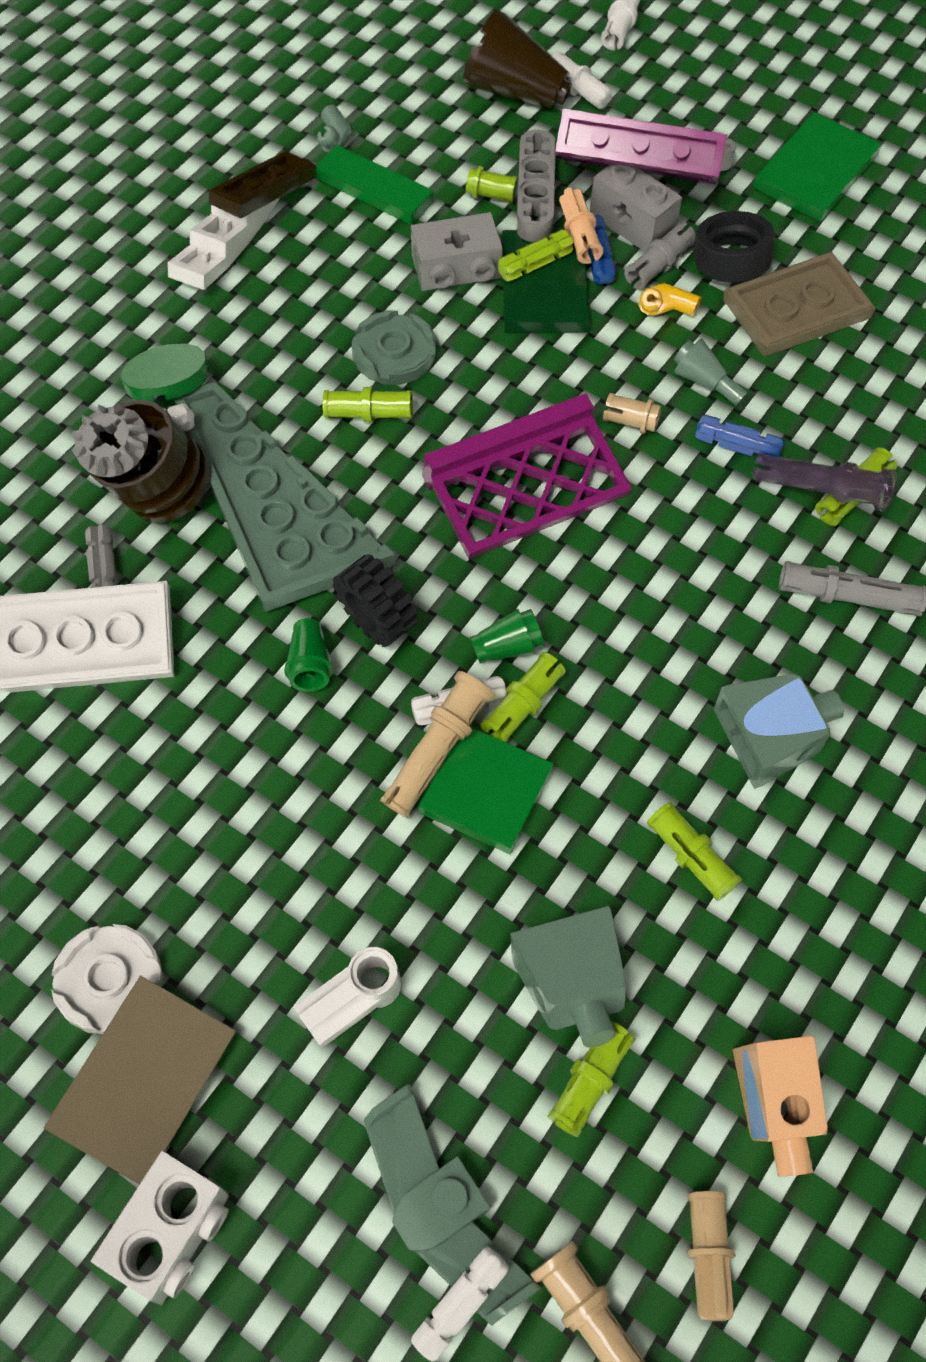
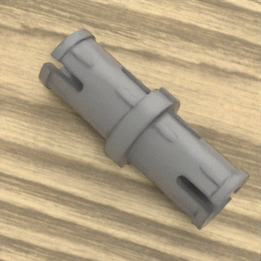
M679 222L662 239H655L649 243L645 253L634 263L626 267L624 274L627 282L631 285L640 277L641 279L633 287L640 290L661 271L666 272L674 266L676 258L695 243V232L691 226L680 235V232L687 227V223Z

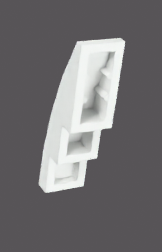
M279 198L242 219L211 205V214L190 229V245L168 262V277L205 290L247 247L270 215Z

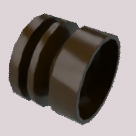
M135 400L120 404L127 409L134 410L145 423L148 432V444L145 454L134 468L122 475L115 477H100L91 473L90 475L145 521L163 523L180 518L191 511L201 500L209 484L210 461L205 450L182 429L181 425L166 410L155 402ZM107 431L99 433L103 444L114 445L117 449L121 447L117 443L114 433L110 434Z

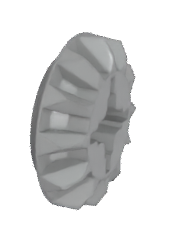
M116 403L114 407L107 408L98 404V410L90 416L82 415V425L79 430L72 431L75 440V447L72 451L85 470L100 477H115L130 471L142 459L148 444V432L143 420L134 410L127 409L119 403ZM101 431H107L110 434L114 433L117 443L121 447L117 449L114 445L103 444L99 433Z

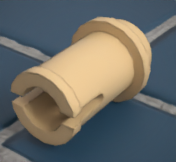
M613 393L609 394L605 406L622 409L623 412L608 408V410H604L603 421L640 428V433L645 434L647 430L655 432L660 418L661 406L654 404V399H648L647 402L617 396Z

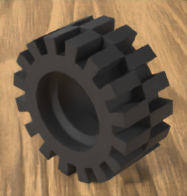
M368 554L363 555L333 578V588L338 593L336 596L339 602L345 605L343 609L346 614L354 618L353 623L357 628L361 627L363 634L367 638L372 637L375 644L387 647L417 624L419 621V617L416 615L418 610L415 605L410 603L413 599L410 593L403 590L405 585L400 579L396 580L393 577L394 572L389 567L384 568L383 562L380 559H374L373 555Z

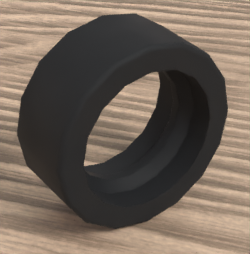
M728 211L708 217L699 224L695 234L694 260L697 269L706 277L729 283L750 281L762 276L770 268L773 260L774 228L763 216L752 212ZM729 244L746 245L748 247L740 249L723 248L720 246Z

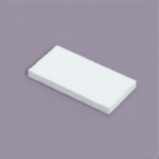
M167 581L0 596V693L175 677L170 586Z

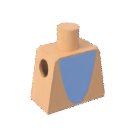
M814 1036L757 1042L732 1049L752 1141H772L778 1177L813 1173L807 1137L827 1134V1121ZM782 1102L787 1108L786 1120L781 1115Z

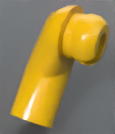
M663 283L644 290L639 297L638 303L639 308L646 315L656 316L671 310H677L694 317L699 308L701 296Z

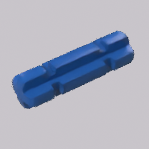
M597 214L595 215L597 222L595 230L603 247V254L595 261L592 250L589 248L588 253L592 262L590 267L593 269L592 276L597 285L604 283L610 285L615 281L616 267L611 259L613 255L608 235L605 231L604 219Z
M703 415L699 421L696 438L700 441L712 444L713 440L719 442V447L751 457L753 453L760 454L758 459L770 463H776L779 459L784 442L781 437L768 433L766 437L759 436L761 431L726 421L725 425L720 424V418L710 415Z

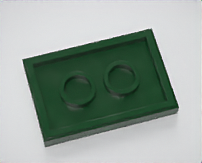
M502 230V257L512 252L516 256L517 250L534 242L522 239L518 235L517 230ZM572 244L573 251L558 259L554 256L555 261L530 273L524 274V271H522V276L511 282L503 279L504 333L588 332L589 314L585 264L577 259L574 244Z

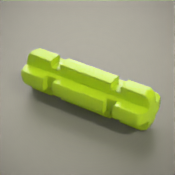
M559 230L549 235L550 240L544 237L517 250L516 256L512 252L501 257L498 260L499 274L502 275L505 281L511 282L521 277L522 271H524V274L530 273L555 261L554 256L559 259L570 254L573 251L572 244L574 243L572 236H569L566 230Z

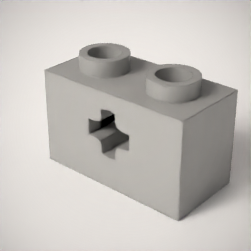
M610 164L593 177L590 212L594 216L600 215L607 227L645 252L649 243L655 239H662L678 223L682 196L639 168Z
M491 212L410 225L412 259L421 291L501 278L498 272V260L502 257V245Z

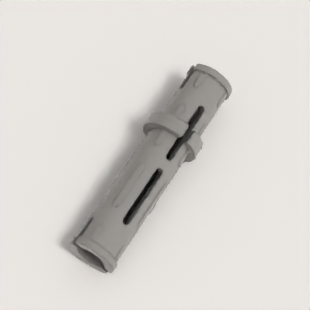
M785 561L781 570L779 580L780 591L797 592L819 597L820 602L845 601L879 609L899 611L919 617L922 616V612L926 608L925 586L908 585L890 580L841 572L839 567L828 565L825 569Z

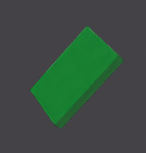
M814 112L755 177L753 188L821 222L878 156L882 144Z

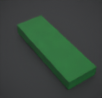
M336 145L316 165V179L410 225H413L434 202V190L339 145Z

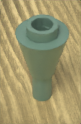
M702 338L695 344L691 340L687 341L676 354L673 360L678 364L674 371L675 374L713 391L717 390L736 407L747 396L748 392L727 376L728 373Z

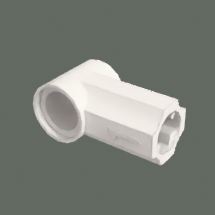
M367 947L356 953L347 968L293 1006L321 1049L374 1009L383 1008L391 1004L398 997L401 990V976L393 956L385 949ZM373 967H382L389 972L387 982L377 989H368L361 985L363 975Z

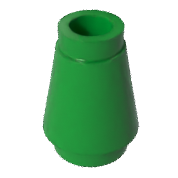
M516 609L478 632L477 635L470 637L479 664L487 661L491 662L535 654L534 648L544 645L539 625L531 609L521 613L519 609Z
M311 618L300 619L293 625L291 642L284 668L285 676L289 679L291 686L302 692H315L323 689L333 674V666L322 632V626L320 622Z

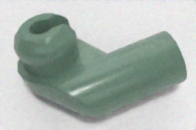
M329 105L321 113V118L326 124L324 129L327 132L323 135L319 131L317 135L318 143L327 153L336 145L344 147L352 133L350 125L337 106Z

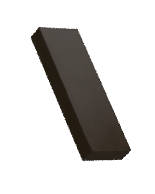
M284 151L210 189L209 204L242 219L315 179L316 165L297 155Z

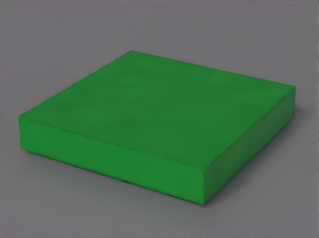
M471 727L472 732L469 737H465L464 740H457L438 769L418 806L419 814L511 855L553 771L554 763Z

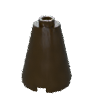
M496 9L491 13L480 31L484 36L479 45H473L463 74L465 84L471 88L553 109L556 103L563 105L573 83L568 81L570 72L506 13Z

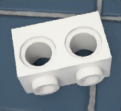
M161 1151L90 1262L150 1302L163 1305L168 1295L173 1299L176 1298L188 1282L195 1266L190 1262V1259L202 1239L207 1242L211 1241L221 1228L228 1214V1208L223 1205L229 1195L216 1184ZM183 1189H195L198 1196L195 1210L184 1219H174L170 1209L174 1196ZM151 1242H159L163 1251L160 1266L152 1274L141 1276L136 1267L139 1251Z

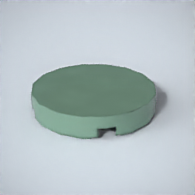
M387 310L371 315L362 321L355 330V337L352 340V358L357 369L370 380L390 385H401L415 381L429 371L435 360V335L430 325L418 315L409 313L408 317L398 315V311Z

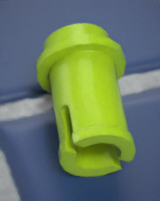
M478 166V169L470 168L466 183V193L473 194L474 199H478V196H484L513 203L517 187V176L512 177L484 171L483 166Z

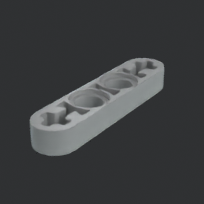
M530 130L525 132L520 138L517 233L522 239L536 242L544 237L549 238V235L553 233L555 138L550 132L545 130ZM533 150H540L541 153H533ZM533 171H539V172H543V173H532V172H533ZM537 195V196H543V197H541V198H532V197H528V196ZM531 216H539V221H532Z

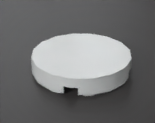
M112 924L114 927L106 926L102 928L96 926L82 931L66 943L54 962L52 976L54 977L52 982L53 1001L71 1024L87 1033H104L140 975L161 987L163 972L159 955L143 934L126 925Z

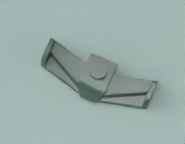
M411 1085L404 1086L376 1105L363 1121L394 1214L392 1223L409 1251L416 1252L451 1287L465 1271L470 1273V1264L485 1247L496 1251L509 1266L507 1274L494 1290L491 1288L487 1290L489 1295L477 1310L493 1326L538 1292L541 1287L473 1223L490 1211L491 1207L458 1156L440 1169L438 1168Z

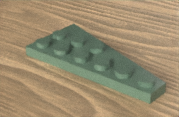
M216 382L202 385L192 393L174 400L176 405L187 404L189 409H192L195 414V426L191 430H187V433L207 454L210 461L209 484L265 612L332 588L334 584L333 578L363 555L370 554L373 555L374 559H380L383 562L384 568L396 564L395 553L385 544L381 546L368 533V528L357 517L353 519L337 504V498L292 455L288 457L277 446L276 440L266 430L262 432L248 418L247 412Z

